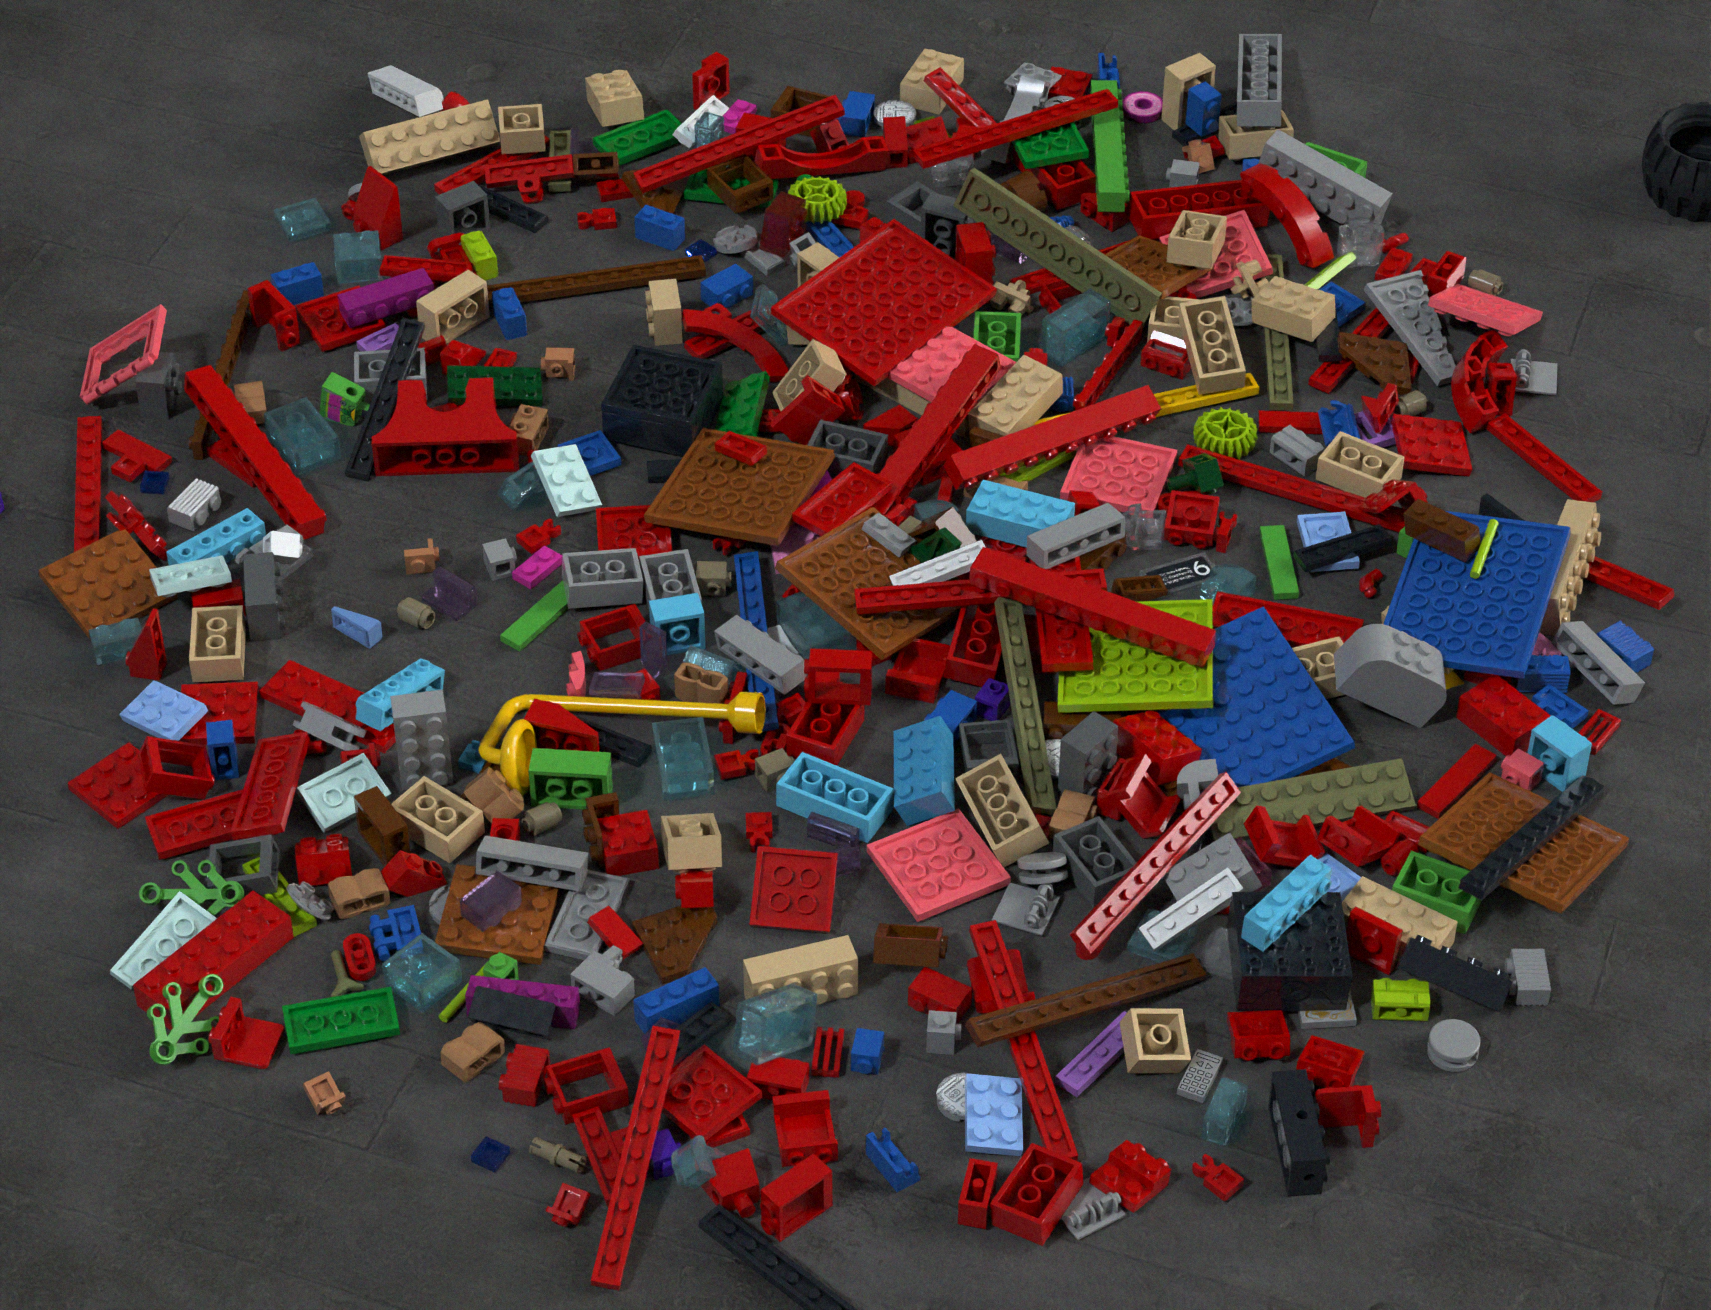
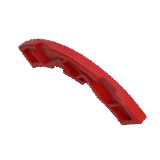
M682 309L681 317L685 332H697L728 338V342L752 354L755 358L754 361L762 372L766 371L770 376L769 382H780L789 371L776 349L749 327L718 314Z

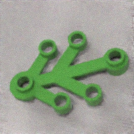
M178 860L173 863L172 872L177 877L182 878L191 889H161L157 884L149 882L144 884L139 891L140 899L150 906L157 905L161 900H172L179 891L199 906L206 900H216L206 910L214 917L225 907L231 908L244 898L243 887L235 881L226 882L216 871L215 865L209 860H203L199 863L198 872L203 877L209 878L218 889H206L190 872L188 864ZM184 865V871L177 873V867ZM210 865V871L203 873L204 866ZM152 891H156V897L150 900L149 894ZM235 891V897L228 899V893Z
M209 974L199 981V992L183 1014L180 1001L182 991L180 985L176 982H171L163 987V996L169 1001L173 1028L167 1035L164 1023L166 1009L163 1005L154 1004L148 1008L147 1017L153 1021L155 1040L150 1045L149 1053L155 1063L167 1065L174 1061L176 1055L193 1053L196 1056H200L208 1051L209 1043L204 1038H197L189 1043H177V1041L183 1034L210 1033L212 1029L211 1022L216 1021L218 1023V1016L208 1020L192 1022L207 999L221 993L223 981L218 975ZM206 982L212 985V991L206 989ZM169 987L175 989V996L170 995ZM154 1008H157L160 1011L159 1017L154 1016ZM197 1042H200L202 1044V1051L197 1050ZM160 1047L165 1048V1050H166V1055H165V1056H162V1055L159 1053V1048H160Z

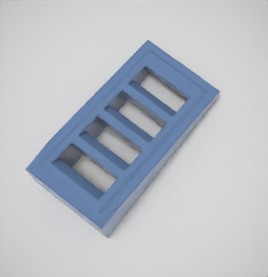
M335 606L331 609L333 627L370 649L382 639V626L379 620Z

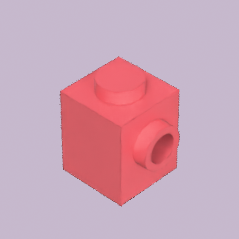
M1518 748L1511 756L1507 755L1501 764V769H1503L1501 778L1531 791L1542 779L1544 762Z

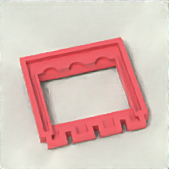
M161 304L90 348L80 398L87 405L100 398L102 394L104 395L113 390L120 383H124L137 375L138 372H142L150 367L158 359L167 310ZM147 335L142 358H137L124 369L121 368L105 381L102 380L98 383L102 364L108 362L116 353L124 352L132 343L140 342Z

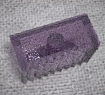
M496 870L494 874L492 873L491 877L488 876L487 880L485 879L484 882H481L480 885H477L476 888H473L472 891H469L468 894L461 898V916L469 920L470 923H473L474 926H477L482 932L490 926L494 927L499 924L506 913L518 909L522 902L521 887Z

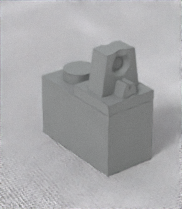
M614 945L602 955L593 951L570 974L571 986L579 987L580 997L613 1016L635 996L634 978L627 972L619 970V964L623 961V952Z

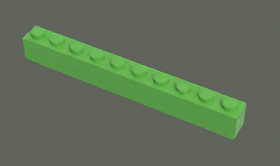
M1091 80L1090 94L1108 89L1118 99V108L1091 116L1098 212H1124L1125 203H1129V181L1127 178L1128 167H1126L1127 155L1121 89H1117V80Z

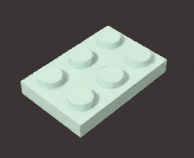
M576 444L537 450L532 453L531 458L557 517L595 511L596 508H601L602 503Z
M223 555L149 569L157 596L171 597L183 591L197 592L201 588L208 586L222 587L226 583L232 582L231 573Z
M364 753L297 787L296 793L323 833L356 816L355 795L377 786L387 799L391 797V792Z

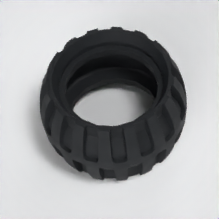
M1708 102L1685 103L1675 109L1671 108L1666 111L1652 128L1642 157L1643 181L1649 198H1652L1654 204L1659 209L1667 211L1669 215L1688 219L1691 222L1707 221L1711 223V104Z

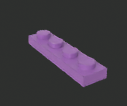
M1123 1011L1055 1076V1083L1078 1097L1124 1053L1120 1021L1127 1012Z

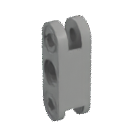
M302 701L301 707L306 711L301 722L294 720L293 726L345 751L359 750L360 747L351 743L354 735L364 738L367 730L322 708Z

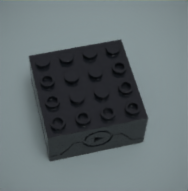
M632 345L601 403L603 434L609 441L684 456L703 428L708 429L722 402V363Z
M1232 892L1227 933L1236 1011L1346 1010L1352 982V970L1341 893L1327 892L1321 896L1309 910L1302 914L1292 926L1262 952L1242 939L1241 934L1244 916L1270 892Z

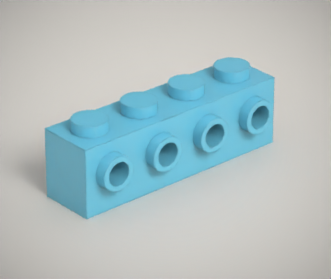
M246 508L167 551L168 564L170 566L223 555L227 563L236 558V555L243 549H249L263 540V537L266 536L265 523L250 509Z
M420 658L358 697L356 702V720L376 730H383L393 723L390 696L442 690L445 670Z
M1309 855L1244 916L1241 938L1262 952L1266 950L1302 914L1309 910L1321 896L1328 892L1332 885V881H1330L1332 868Z

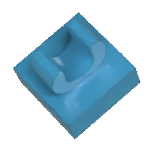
M472 740V744L467 745L458 760L460 769L479 773L485 766L487 761L482 759L478 751L479 741Z

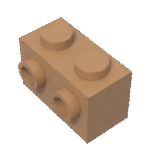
M521 404L517 413L512 415L509 428L517 433L519 455L527 456L529 450H538L549 429L548 409Z

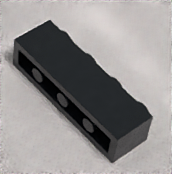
M1418 934L1415 939L1412 937L1408 938L1396 968L1494 1011H1501L1513 981L1507 979V973L1493 968L1492 972L1481 968L1482 962L1471 957H1467L1466 961L1456 957L1457 951L1443 945L1441 950L1430 946L1432 940Z

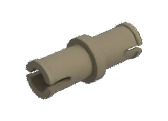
M535 1137L532 1143L537 1144L541 1148L539 1149L532 1145L529 1147L530 1154L548 1160L555 1167L563 1166L578 1174L582 1173L584 1168L575 1162L585 1166L587 1163L585 1156L566 1150V1147L562 1144L554 1145L539 1137Z

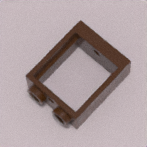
M787 86L771 108V118H776L791 112L793 108L799 109L830 96ZM821 125L810 128L798 134L812 137L810 131Z
M746 154L707 169L708 187L735 214L773 199V181ZM743 176L751 183L734 191L726 184Z
M375 786L355 795L354 804L358 832L384 867L400 850L411 854L407 824L381 790Z
M879 923L874 936L873 963L939 967L940 960L945 959L948 936H943L944 927Z

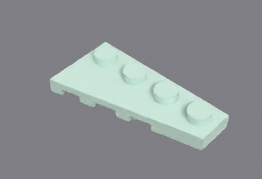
M179 891L113 966L110 974L131 990L134 989V983L217 918Z

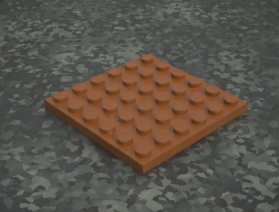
M703 428L645 512V522L779 546L794 523L792 513L810 498L834 460V450L739 434L767 447V454L751 466L715 451L714 443L727 432Z
M872 507L777 561L775 569L876 656L884 660L912 643L916 638H920L958 615L961 606L857 614L854 589L893 586L889 576L921 564L909 551L899 558L862 530L864 522L879 512ZM956 576L946 581H955L960 579Z
M1489 772L1420 836L1418 845L1426 848L1433 854H1438L1450 860L1456 865L1472 870L1552 801ZM1579 815L1503 881L1500 886L1515 891L1524 898L1533 900L1546 906L1547 909L1561 914L1627 847L1629 838Z

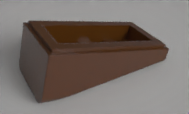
M1161 575L1115 578L1111 593L1140 602L1165 596L1168 590Z

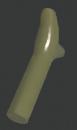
M333 951L331 958L338 982L331 997L344 995L348 991L363 990L364 985L348 978L341 951Z

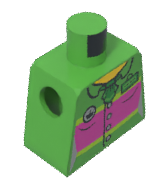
M331 372L322 386L319 418L339 424L355 426L361 416H366L370 404L365 403L366 390L348 379Z

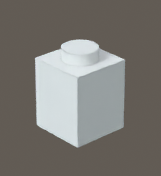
M277 531L269 532L263 537V553L273 552L275 562L279 561L280 564L291 565L302 554L300 534Z

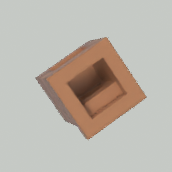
M546 348L545 357H541V371H546V377L569 378V381H574V348Z

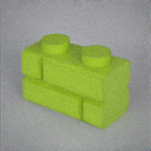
M479 230L462 235V248L469 261L473 263V268L477 275L485 281L496 278L498 276L497 257L483 232Z
M1382 978L1380 980H1373L1371 991L1372 1019L1428 1021L1430 1011L1429 982L1419 981L1418 979L1402 981Z

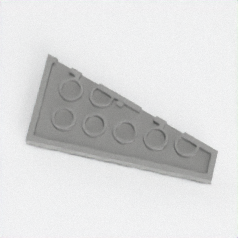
M1419 270L1367 283L1364 288L1365 293L1401 340L1407 343L1408 349L1435 384L1440 386L1451 383L1456 366L1452 354L1447 351V340L1445 337H1442V327L1434 308L1428 306L1429 297L1427 293L1429 290L1422 281V271Z

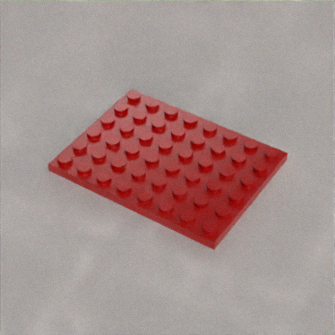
M892 219L773 305L770 314L810 342L814 339L835 350L841 364L875 387L887 378L890 371L896 368L900 362H904L912 356L914 351L924 347L930 339L939 336L944 328L956 326L996 296L997 288L897 220Z

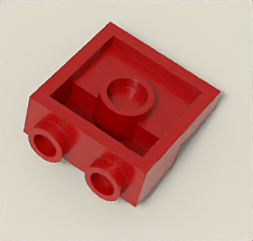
M717 51L701 61L702 68L692 74L693 109L695 110L700 108L713 95L720 100L730 93L729 58Z
M1172 490L1164 528V540H1168L1172 545H1181L1182 542L1190 543L1199 549L1212 546L1220 497Z
M1282 1010L1227 1012V1024L1231 1034V1048L1234 1058L1250 1061L1257 1057L1281 1059L1283 1056H1290V1034Z
M1311 1035L1298 1059L1296 1070L1306 1069L1308 1080H1312L1314 1085L1324 1088L1352 1087L1356 1072L1363 1061L1365 1051Z
M1125 1140L1109 1153L1108 1161L1090 1175L1089 1183L1104 1194L1117 1192L1121 1197V1203L1119 1204L1135 1213L1168 1186L1172 1169L1169 1168L1168 1163L1164 1159H1155L1149 1155L1142 1144H1133Z

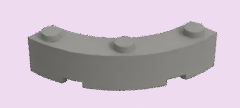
M1021 75L1020 79L1016 82V93L1004 120L1000 122L1038 111L1039 107L1043 108L1051 83ZM1012 142L980 151L983 158L1002 163L1013 161Z

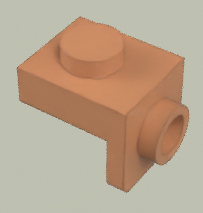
M1201 139L1189 141L1188 146L1182 147V151L1188 153L1189 161L1200 163L1199 173L1215 169L1210 143H1204Z
M433 538L428 539V548L404 550L406 575L436 572L435 562L440 561L438 547H433Z
M329 1071L303 1084V1088L317 1115L324 1112L329 1115L342 1108L341 1104H343L346 1096L344 1092L340 1093Z

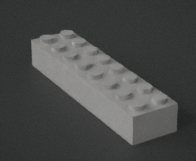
M1239 34L1237 126L1247 129L1254 126H1264L1269 129L1281 126L1282 34Z

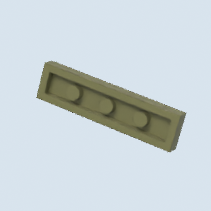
M572 130L550 131L549 157L572 154ZM571 178L548 181L549 192L571 191Z

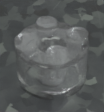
M1366 217L1350 218L1346 220L1343 226L1341 224L1338 234L1337 255L1340 257L1348 252H1353L1356 257L1346 267L1378 265L1382 255L1384 240L1383 227L1378 222L1377 225L1371 223V219Z

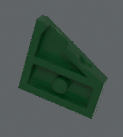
M944 527L911 547L909 552L921 563L959 549L962 542Z

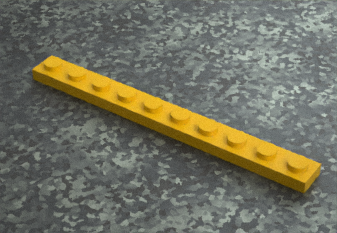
M1246 373L1245 387L1198 395L1196 385L1156 393L1154 396L1161 410L1155 417L1258 395L1259 386L1252 374ZM1065 414L1039 419L1036 421L1034 425L1040 424L1042 422L1054 419Z

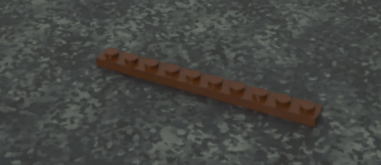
M702 255L487 285L489 307H493L492 292L503 288H513L521 303L649 285V281L694 279L706 276V268Z
M243 290L241 299L237 300L236 314H232L231 328H228L226 331V343L222 344L221 357L216 360V373L221 375L227 387L229 386L252 319L248 290ZM201 412L199 420L195 421L194 435H191L189 438V449L193 450L194 460H204L206 448L209 445L214 430Z
M1191 953L969 1018L965 1026L979 1048L1203 981L1207 974L1195 954Z

